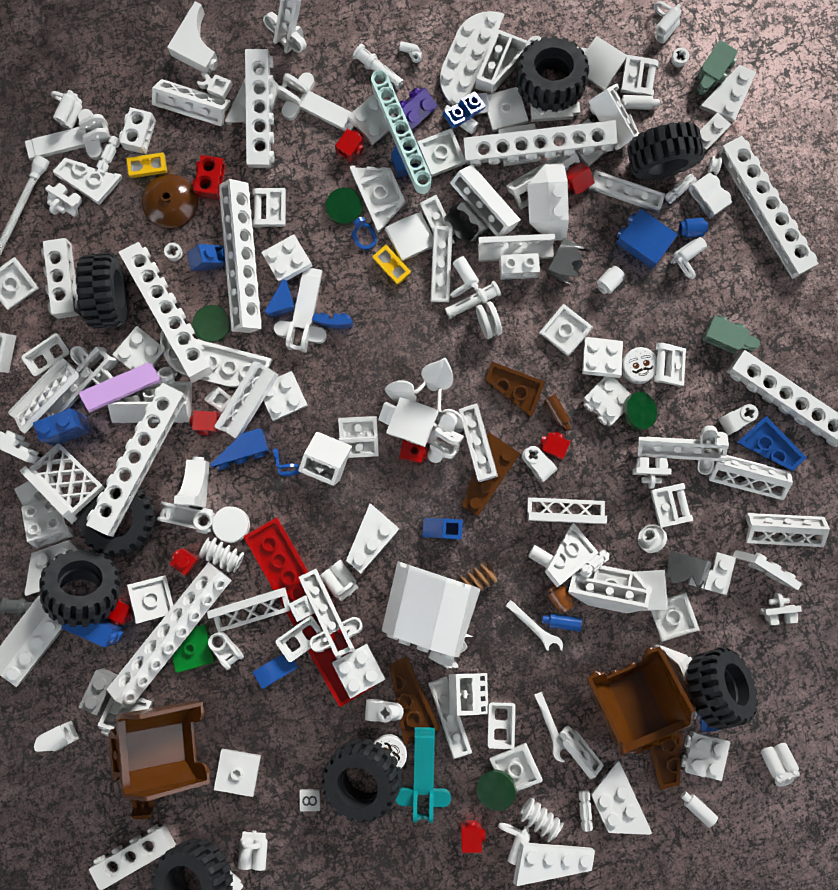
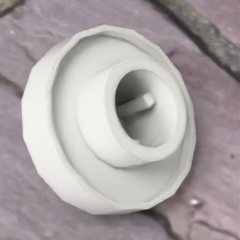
M648 525L638 535V544L647 553L658 552L665 546L667 541V534L658 525Z

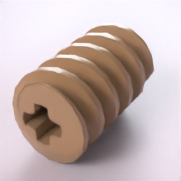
M486 560L487 567L481 563L480 571L474 567V575L466 572L467 579L460 576V582L480 588L483 592V585L485 584L490 588V580L496 584L497 576Z

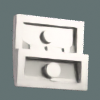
M596 36L584 54L588 58L589 65L587 80L602 90H606L626 60L627 55Z
M421 212L403 218L385 228L401 261L416 257L419 253L433 248V235Z
M400 397L386 433L425 447L439 411Z
M377 416L338 419L339 441L352 446L348 458L379 456Z

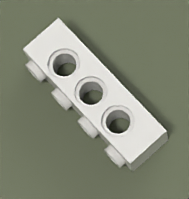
M66 238L43 241L41 253L46 265L43 267L48 282L45 287L50 299L48 303L49 313L57 319L80 316L72 244ZM61 257L60 262L54 264L55 260ZM63 275L62 280L57 282V278ZM65 293L64 299L59 301V296Z
M156 824L146 830V835L141 837L138 834L130 839V844L125 847L121 844L111 850V855L107 857L102 855L93 861L94 865L89 868V871L98 889L103 890L175 847L176 844L166 824L161 826ZM146 841L152 842L154 848L149 849L146 846ZM128 851L134 852L136 859H131L128 856ZM110 862H115L118 866V869H113L110 865Z

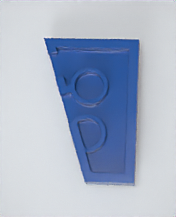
M764 416L737 441L740 445L790 471H793L807 458L767 416Z

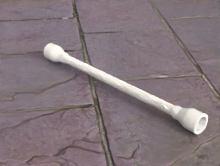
M36 155L32 162L28 183L19 198L20 200H18L19 202H17L18 204H16L17 206L11 215L12 217H10L11 219H9L10 221H8L5 227L4 234L0 238V256L36 181L39 180L50 164L47 159Z

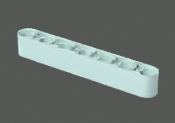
M377 70L371 76L372 90L415 190L420 194H425L431 188V175L388 75L382 70ZM377 81H383L384 83H382V84H377L376 82H377ZM389 97L391 100L385 101L383 98ZM391 114H397L398 116H397V117H391L390 115H391ZM404 130L405 133L398 134L397 131ZM408 146L413 148L411 151L404 150ZM413 163H418L420 166L418 168H413L411 165ZM425 180L427 181V183L425 185H421L418 183V181Z

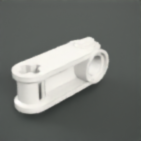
M161 501L162 508L160 516L157 517L158 521L197 529L196 532L208 534V532H211L215 516L213 510L207 508L198 510ZM203 516H207L209 519L206 526L201 524Z

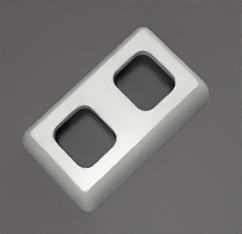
M55 333L22 355L21 358L32 375L39 376L48 370L61 356L66 358L70 355V351L60 336ZM58 344L63 350V354L54 358L50 349ZM43 355L47 365L39 369L34 360Z
M309 616L276 640L277 646L288 662H292L311 648L310 640H307L302 632L305 627L311 625L317 634L323 632L312 616ZM291 637H296L301 645L294 652L286 644V641Z
M491 702L489 704L488 747L494 749H513L515 744V704ZM497 708L507 709L506 720L495 719V710ZM497 728L506 729L507 739L495 740L494 730Z

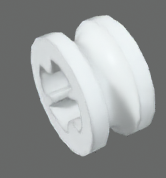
M677 48L671 57L672 64L675 67H683L689 59V52L685 48ZM679 55L680 57V55H682L684 58L682 60H678L677 56Z
M712 156L707 172H714L717 175L721 168L722 158L715 159Z
M169 243L164 248V253L170 261L175 262L181 259L183 252L178 244ZM173 248H174L175 250L178 249V250L176 251V255H174V256H173L172 254H170V253H171V249H173Z

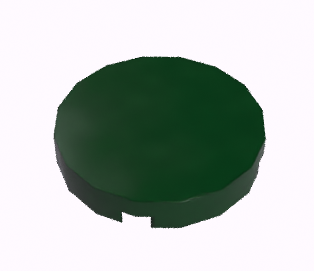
M350 188L336 189L330 193L326 200L327 215L333 222L340 225L353 224L354 220L360 217L363 210L361 197Z
M207 305L196 312L192 325L194 332L200 339L215 343L223 340L228 335L231 321L224 309L216 305Z
M636 392L629 395L623 405V413L627 417L625 420L636 430H645L652 427L657 418V407L654 400L644 392Z
M494 769L484 773L477 783L479 800L491 810H505L511 806L516 798V785L512 777L502 770Z

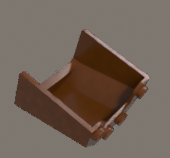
M660 646L646 649L641 662H632L625 669L620 671L614 670L608 676L605 672L597 670L587 677L590 691L620 756L632 751L634 754L646 751L677 737L679 731L694 724L695 709Z
M190 701L117 714L115 728L110 729L108 737L111 775L114 781H119L121 784L123 798L150 801L210 784L209 767L205 763L197 762L196 760L197 749L194 737L195 728L193 722L202 721L205 714L203 702Z

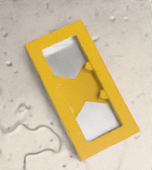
M163 152L126 158L130 178L167 173L166 159Z
M387 245L372 256V259L397 286L411 274L407 266Z

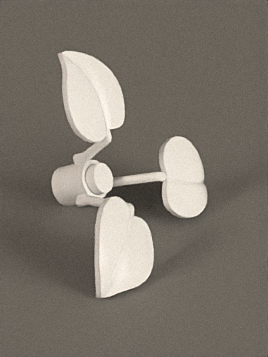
M446 358L430 363L422 369L421 375L424 382L416 390H414L413 384L408 381H395L385 387V392L396 403H398L400 397L416 402L417 397L415 394L419 393L425 385L431 391L438 390L437 410L439 412L434 423L439 424L441 417L445 413L450 412L457 417L454 432L461 433L464 430L463 418L457 411L452 409L441 410L442 389L450 388L453 384L452 370Z

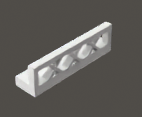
M163 79L152 87V105L218 126L224 124L225 111L230 107V100H223L211 94Z
M575 153L573 156L558 154L556 157L506 185L508 192L514 195L518 208L523 209L528 206V199L522 202L519 195L526 191L528 192L527 184L545 164L564 163L566 171L569 165L573 163L576 165L580 162L578 154Z
M555 234L479 237L478 262L499 261L501 255L539 253V259H553Z
M254 361L214 427L227 432L237 439L244 433L279 374L265 365Z
M727 455V462L714 461V469L709 476V481L780 500L785 499L793 483L790 471ZM718 470L725 471L728 474L722 478L716 476ZM744 476L747 480L736 482L734 478ZM757 481H763L765 485L761 487H755L753 483ZM776 486L784 487L781 493L774 492L771 488Z
M528 497L527 521L607 524L605 501ZM532 502H540L545 509L540 513L532 512ZM553 503H559L564 510L560 513H553L549 507ZM572 504H578L583 511L579 514H572L568 508ZM592 505H600V515H591L587 509Z
M748 513L746 517L749 526L746 536L747 543L824 547L830 531L825 517ZM754 531L764 533L759 537H753ZM775 533L783 534L779 538L772 537ZM795 534L803 535L798 539L791 538V536ZM814 535H821L820 540H811L810 538Z
M281 588L209 610L207 615L208 619L214 618L217 632H222L291 611L286 589ZM282 597L285 608L278 610L272 605L276 598ZM260 603L268 607L264 615L254 612ZM240 609L249 612L247 619L244 621L237 617ZM225 614L232 618L228 626L222 627L219 616Z

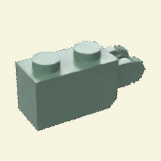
M722 40L718 41L697 74L698 79L701 80L697 87L699 95L707 94L710 87L715 88L718 83L722 84L728 75L725 71L727 68L732 69L738 60L735 58L738 50Z
M721 315L713 316L709 320L701 339L731 353H735L740 349L751 352L760 346L759 339L749 335L750 330L746 329L743 324L729 322L726 317Z

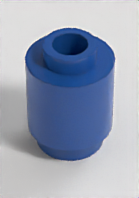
M704 218L684 219V221L679 222V235L685 238L703 237L708 232V222Z

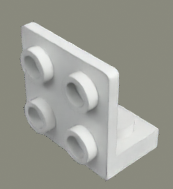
M47 499L21 508L27 542L35 548L39 549L74 537L73 529L65 524L64 517Z

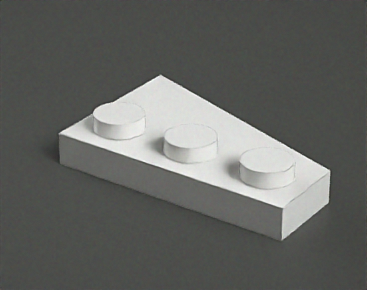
M739 65L700 106V109L713 115L718 112L727 121L733 123L756 72Z
M64 158L53 170L55 176L98 205L105 200L123 179L120 174H112L104 169L88 167L87 164Z
M574 523L570 525L545 570V573L556 587L560 586L598 554V551Z
M736 550L732 556L736 557L737 560L749 562L748 566L764 572L766 576L786 587L799 590L802 584L795 579L796 576L787 571L783 572L780 565L774 562L769 563L766 561L767 557L760 553L754 555Z

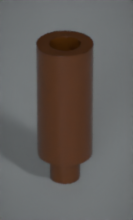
M556 394L545 399L544 403L558 427L562 426L565 432L570 430L571 426L568 422L571 420Z

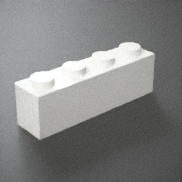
M473 165L459 170L450 182L496 236H504L510 233L521 221Z

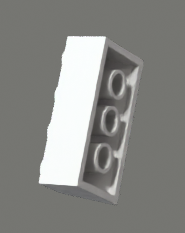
M175 381L173 384H166L187 396L174 422H189L192 412V382ZM154 384L108 404L112 423L142 422L145 416V408L148 404L152 403L154 392L161 384ZM164 402L160 405L161 411L167 409L168 402ZM155 419L151 423H159V420Z
M40 596L36 598L0 645V676L16 687L25 680L63 630L61 629L62 625L58 623L57 619L55 621L52 620L49 614L44 612Z

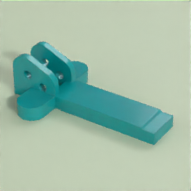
M415 727L414 788H400L396 798V802L400 806H413V823H417L421 819L433 823V807H446L451 802V794L447 789L434 788L435 728ZM418 795H429V814H417Z

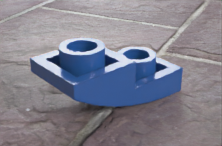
M474 92L461 98L458 104L444 110L442 115L452 129L480 113L486 106L477 93Z
M320 312V315L314 313L312 317L313 324L326 328L347 329L352 328L354 325L351 316L345 313H340V315L335 313L333 319H330L329 315Z
M281 654L252 673L261 690L296 670L298 666L294 660L288 662L286 657Z

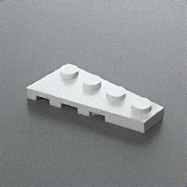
M520 842L513 883L516 886L592 871L595 850L590 847Z

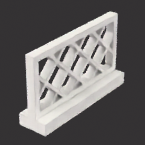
M62 356L8 411L9 415L15 419L20 431L24 434L33 426V422L37 421L79 377L76 368Z
M60 443L56 444L29 469L24 466L20 470L28 481L71 524L77 520L75 515L105 489ZM61 450V459H54V455ZM73 462L72 470H64L65 463ZM60 464L59 471L51 472L52 465ZM43 465H47L46 472H37ZM84 473L83 480L75 481L76 474ZM71 474L70 482H62L63 475ZM50 476H58L57 483L49 484ZM82 485L81 493H73L74 486ZM87 485H97L91 492H86ZM61 487H69L68 494L60 495ZM72 498H80L79 503L72 508Z

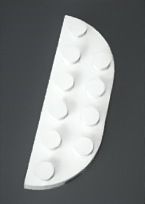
M487 11L475 14L468 18L457 31L440 73V87L445 100L451 107L458 104L461 98L472 93L477 75L497 29L499 30L504 19L503 13Z
M161 330L160 346L166 361L177 372L188 376L164 332ZM183 340L181 345H186L189 340ZM200 340L204 348L201 350L203 355L208 354L213 363L210 366L213 373L199 379L202 381L238 388L254 361L268 368L272 362L271 358ZM193 355L190 357L189 360L194 361L198 358V356Z

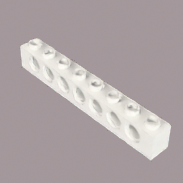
M616 120L464 138L465 161L467 165L470 164L474 167L481 166V163L487 162L490 165L499 164L500 161L504 160L512 163L522 158L536 160L540 156L554 158L558 154L573 156L576 152L591 154L594 153V150L610 152L613 151V148H617L618 144ZM598 134L602 137V140L595 142L592 140V137ZM575 137H581L583 139V142L581 144H575L573 142V139ZM557 139H562L564 141V144L562 146H556L554 144V141ZM538 141H543L545 146L539 149L535 144ZM520 143H524L527 146L523 151L517 150L516 147ZM502 145L508 147L504 153L498 152V148ZM486 147L489 149V152L486 155H481L479 153L481 148Z
M741 136L723 145L718 155L722 158L724 165L791 278L794 279L818 265L815 253L810 250L806 238L799 232L796 221L791 218L787 206L780 200L777 189L771 185L768 174L763 171L759 159L752 153L749 142ZM738 157H741L744 162L740 161ZM747 172L751 173L753 178L749 177ZM756 188L761 189L763 194L759 193ZM766 204H769L772 207V210L768 209ZM775 220H779L781 222V226L778 225ZM785 235L790 237L791 242L786 240ZM795 251L800 254V258L795 255Z
M228 179L219 185L231 330L233 332L252 333L262 329V321L259 307L250 192L248 183Z
M137 242L119 251L123 262L191 382L194 383L213 373L210 367L213 365L208 354L203 355L201 350L204 348L200 340H195L192 336L195 334L190 323L186 325L183 319L186 316L181 308H176L175 303H177V300L173 293L168 294L166 290L168 285L164 277L159 278L157 273L160 271L156 263H151L148 259L151 257L146 247L142 248L140 243ZM145 263L142 267H137L139 264ZM149 278H153L151 282H146ZM156 294H162L161 297L154 298ZM171 309L169 313H163L164 310ZM180 324L179 328L172 329L173 325ZM183 340H189L186 345H181ZM193 355L198 356V358L194 361L189 360L190 357Z
M746 350L738 354L727 371L733 380L741 381L747 385L746 388L763 396L762 399L764 401L778 406L779 411L794 417L798 424L806 425L813 434L822 436L829 445L838 447V412ZM748 369L753 371V378L747 374ZM764 380L769 382V388L764 386ZM780 391L785 393V399L780 397ZM796 401L801 404V410L796 408ZM812 412L817 415V421L813 420ZM828 423L833 426L832 432L828 429Z
M164 383L156 388L152 403L148 404L145 408V416L142 422L139 421L135 427L136 433L134 437L127 442L123 457L121 456L117 460V468L114 474H111L106 481V489L99 494L95 509L91 510L88 514L86 525L107 536H114L187 399L184 393ZM164 402H168L167 409L161 411L160 405ZM158 419V426L151 428V422ZM149 437V443L142 446V439ZM139 454L140 460L133 464V456ZM130 472V479L124 482L123 474ZM120 489V497L118 499H114V491ZM110 507L111 514L105 517L104 510Z
M208 562L107 688V691L115 701L129 709L132 707L232 581L211 563Z

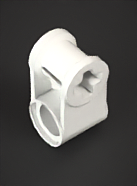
M748 404L726 414L718 420L726 434L730 435L754 421L758 416V409L754 405ZM749 411L750 415L745 417L744 413Z
M530 446L523 451V461L541 482L546 481L557 471L555 464L538 447ZM534 452V458L529 459L530 453Z
M217 632L209 638L208 645L225 669L229 670L233 663L238 659L244 658L240 649L230 640L226 633ZM216 636L223 639L222 646L215 645L214 638Z
M366 699L365 720L385 723L398 721L403 716V708L399 703L381 699Z

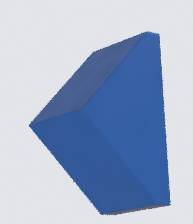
M284 279L265 310V314L269 318L295 311L289 285Z

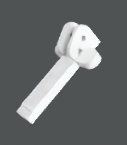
M281 0L278 16L273 12H269L263 17L265 26L274 33L273 42L275 44L278 42L282 43L285 46V53L292 49L297 53H301L307 47L306 41L303 38L302 28L296 26L302 0Z
M285 73L282 86H278L276 92L278 98L285 101L282 114L286 120H294L300 110H303L343 131H346L347 128L351 131L354 130L355 126L348 119L352 112L311 92L315 84L312 74L303 73L297 79ZM286 87L301 93V98L291 93Z
M83 109L78 114L79 127L25 141L29 159L33 161L36 155L44 158L86 147L90 158L99 160L103 153L101 143L109 141L111 137L108 123L102 115L93 114L89 109Z
M309 268L303 271L293 321H278L274 325L275 333L279 337L286 338L288 350L293 349L306 353L309 342L321 344L327 338L323 328L312 326V317L315 313L322 270ZM296 327L304 329L301 346L293 345Z
M82 346L73 347L70 350V357L78 365L76 372L79 374V377L45 412L46 415L49 417L69 409L80 397L79 392L87 389L93 382L99 384L113 378L109 371L117 365L118 361L109 356L104 347H95L91 353ZM104 357L105 360L93 372L90 368Z
M385 402L378 420L389 425L396 406ZM445 413L441 417L439 424L434 423L427 442L430 443L428 458L433 463L440 462L443 457L452 459L458 453V448L464 436L454 432L457 417L453 413ZM438 437H440L441 439H443V440L446 441L447 443L452 444V445H455V446L452 447V446H450V445H448V444H446V443H443V442H441V441H439V440H437V439H438Z
M705 426L701 430L700 440L639 437L638 456L698 460L699 473L708 475L713 472L714 461L727 462L728 435L724 432H717L714 426Z
M317 569L300 576L301 584L323 629V632L311 638V648L315 652H322L331 647L337 659L348 652L355 651L350 637L362 631L363 624L361 620L357 617H352L341 622ZM341 629L349 647L338 652L330 634Z

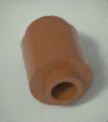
M554 584L548 589L549 593L547 596L557 610H561L562 613L575 605L573 597L563 584L558 587Z

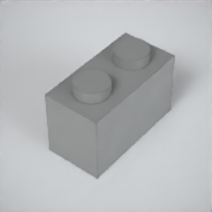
M104 668L96 670L79 708L96 716L103 713L111 697L107 688L118 674Z

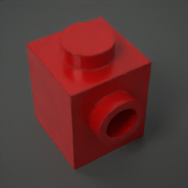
M347 128L335 145L336 153L352 163L357 155L360 156L364 150L362 135L355 130L351 131Z
M581 162L565 171L568 191L570 190L576 195L584 192L595 183L590 167Z
M193 411V416H190V427H192L193 431L198 432L200 436H209V433H219V430L214 426L220 418V414L212 411Z
M553 431V433L549 432L547 436L543 435L539 446H541V451L544 454L561 461L571 441L564 439L563 434Z
M403 439L399 459L422 464V460L427 459L429 449Z
M181 548L172 554V561L169 564L184 576H189L201 559L188 549Z
M119 598L116 608L107 617L109 622L120 626V624L131 621L133 618L131 604Z
M466 820L465 823H461L462 853H482V842H486L485 829H482L481 823H477L476 820Z

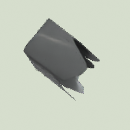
M466 201L449 207L450 211L444 217L446 222L452 223L453 230L458 238L470 242L478 240L489 228ZM460 211L466 213L469 216V220H463L460 216ZM472 224L478 225L477 234L472 230Z
M563 238L547 275L564 283L574 284L567 276H578L576 271L584 265L578 250L590 252V250Z
M671 551L665 571V579L671 577L673 583H679L692 577L697 590H700L703 584L705 589L712 562Z

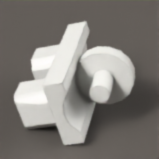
M61 183L54 187L48 185L45 188L48 192L47 204L50 205V212L52 214L68 212L74 217L79 214L78 207L82 203L80 195L72 193L67 197V188Z
M639 457L637 458L636 468L633 469V475H648V477H642V483H648L649 489H654L655 483H662V478H655V476L671 475V469H668L667 458H656L655 468H649V458Z
M779 592L775 593L774 599H769V605H775L776 607L759 609L760 614L765 616L767 625H779L778 614L783 613L785 623H798V612H802L801 606H784L785 603H790L789 597L783 598Z

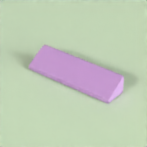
M149 362L80 391L79 396L87 411L92 412L157 384L161 379L153 365Z

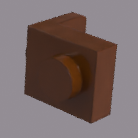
M131 799L133 806L132 820H143L152 817L155 807L154 799L150 801Z

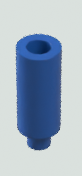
M550 613V616H542V623L548 624L550 628L580 632L582 618Z

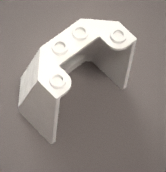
M398 561L382 631L387 633L389 638L399 639L401 644L410 646L411 643L418 645L417 649L427 653L429 650L441 653L440 656L451 660L452 657H459L480 588Z

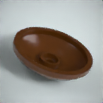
M165 174L153 179L146 186L142 195V208L146 217L154 225L164 229H175L184 226L193 218L198 207V197L192 189V184L184 177L175 174ZM166 195H170L168 199H164Z

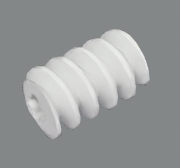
M208 538L200 550L199 557L204 558L206 556V561L208 562L213 559L214 565L220 563L221 569L227 566V572L233 571L235 573L242 562L244 552L237 556L236 548L230 552V545L224 549L223 541L217 545V538H214L212 541H209Z
M532 797L526 801L519 813L522 814L521 822L528 819V827L533 824L535 825V833L540 829L542 830L540 837L548 835L546 840L548 843L556 838L564 825V822L560 823L558 817L554 818L553 813H547L545 807L541 808L539 802L534 804Z

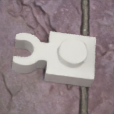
M202 73V78L205 81H197L198 86L201 89H207L208 94L225 100L233 85L231 80L218 75H214L212 79L207 73Z

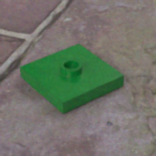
M206 624L194 627L172 655L176 673L215 662L213 651L208 645L209 634Z

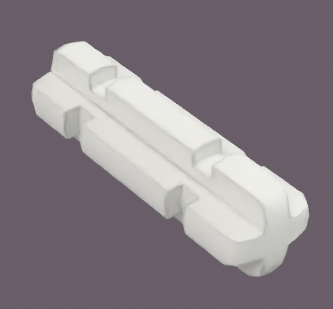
M115 136L110 137L109 145H106L100 157L102 159L96 165L97 168L107 171L108 163H111L117 151L116 148L120 145L119 138Z
M689 174L664 197L667 203L671 204L696 182V177L693 174Z
M601 550L598 555H595L580 568V574L585 578L589 577L603 563L609 560V553Z
M587 790L579 791L581 829L589 832L593 830L592 822L590 821L592 820L591 803L589 802L590 793Z

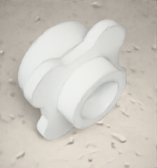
M170 367L161 368L157 373L161 379L158 384H173L175 382L174 378L178 374L177 371L172 370Z

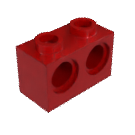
M200 155V160L196 162L197 176L192 182V189L197 197L220 200L219 185L223 183L226 168L223 158ZM209 166H214L211 171H206ZM205 184H211L209 188L202 189Z

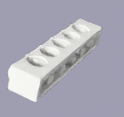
M245 49L246 162L249 168H271V163H274V151H271V144H274V132H271V125H274V114L271 113V106H274V96L270 94V87L274 86L273 75H270V68H273V56H270L268 49ZM264 68V72L261 75L255 74L256 69ZM258 87L265 88L262 94L255 93ZM258 106L265 107L262 113H256ZM260 124L265 125L263 132H257L256 127ZM258 144H265V149L257 151L256 147Z

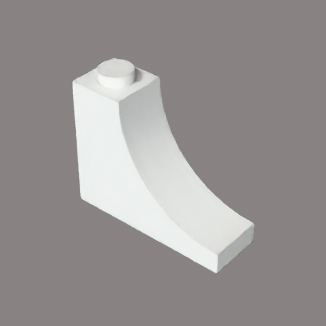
M195 1L167 48L172 57L210 76L211 72L215 71L218 66V58L216 53L201 40L200 28L205 12L202 5Z
M192 457V460H186L182 487L179 493L174 496V504L185 507L206 508L209 462L204 461V457Z

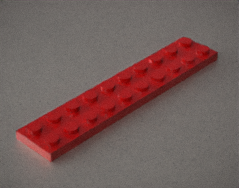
M278 517L244 536L246 543L273 590L285 588L289 603L307 595L299 577L309 571ZM282 597L278 598L283 608H285ZM292 610L286 612L294 627L306 619L304 618L297 622ZM314 613L310 615L315 619L317 624L322 629L316 614ZM311 625L302 630L307 640H311L313 636L317 635ZM341 629L330 634L338 652L349 647ZM330 647L322 652H315L312 648L307 650L339 707L374 687L372 686L350 698L332 662L337 660L332 648Z

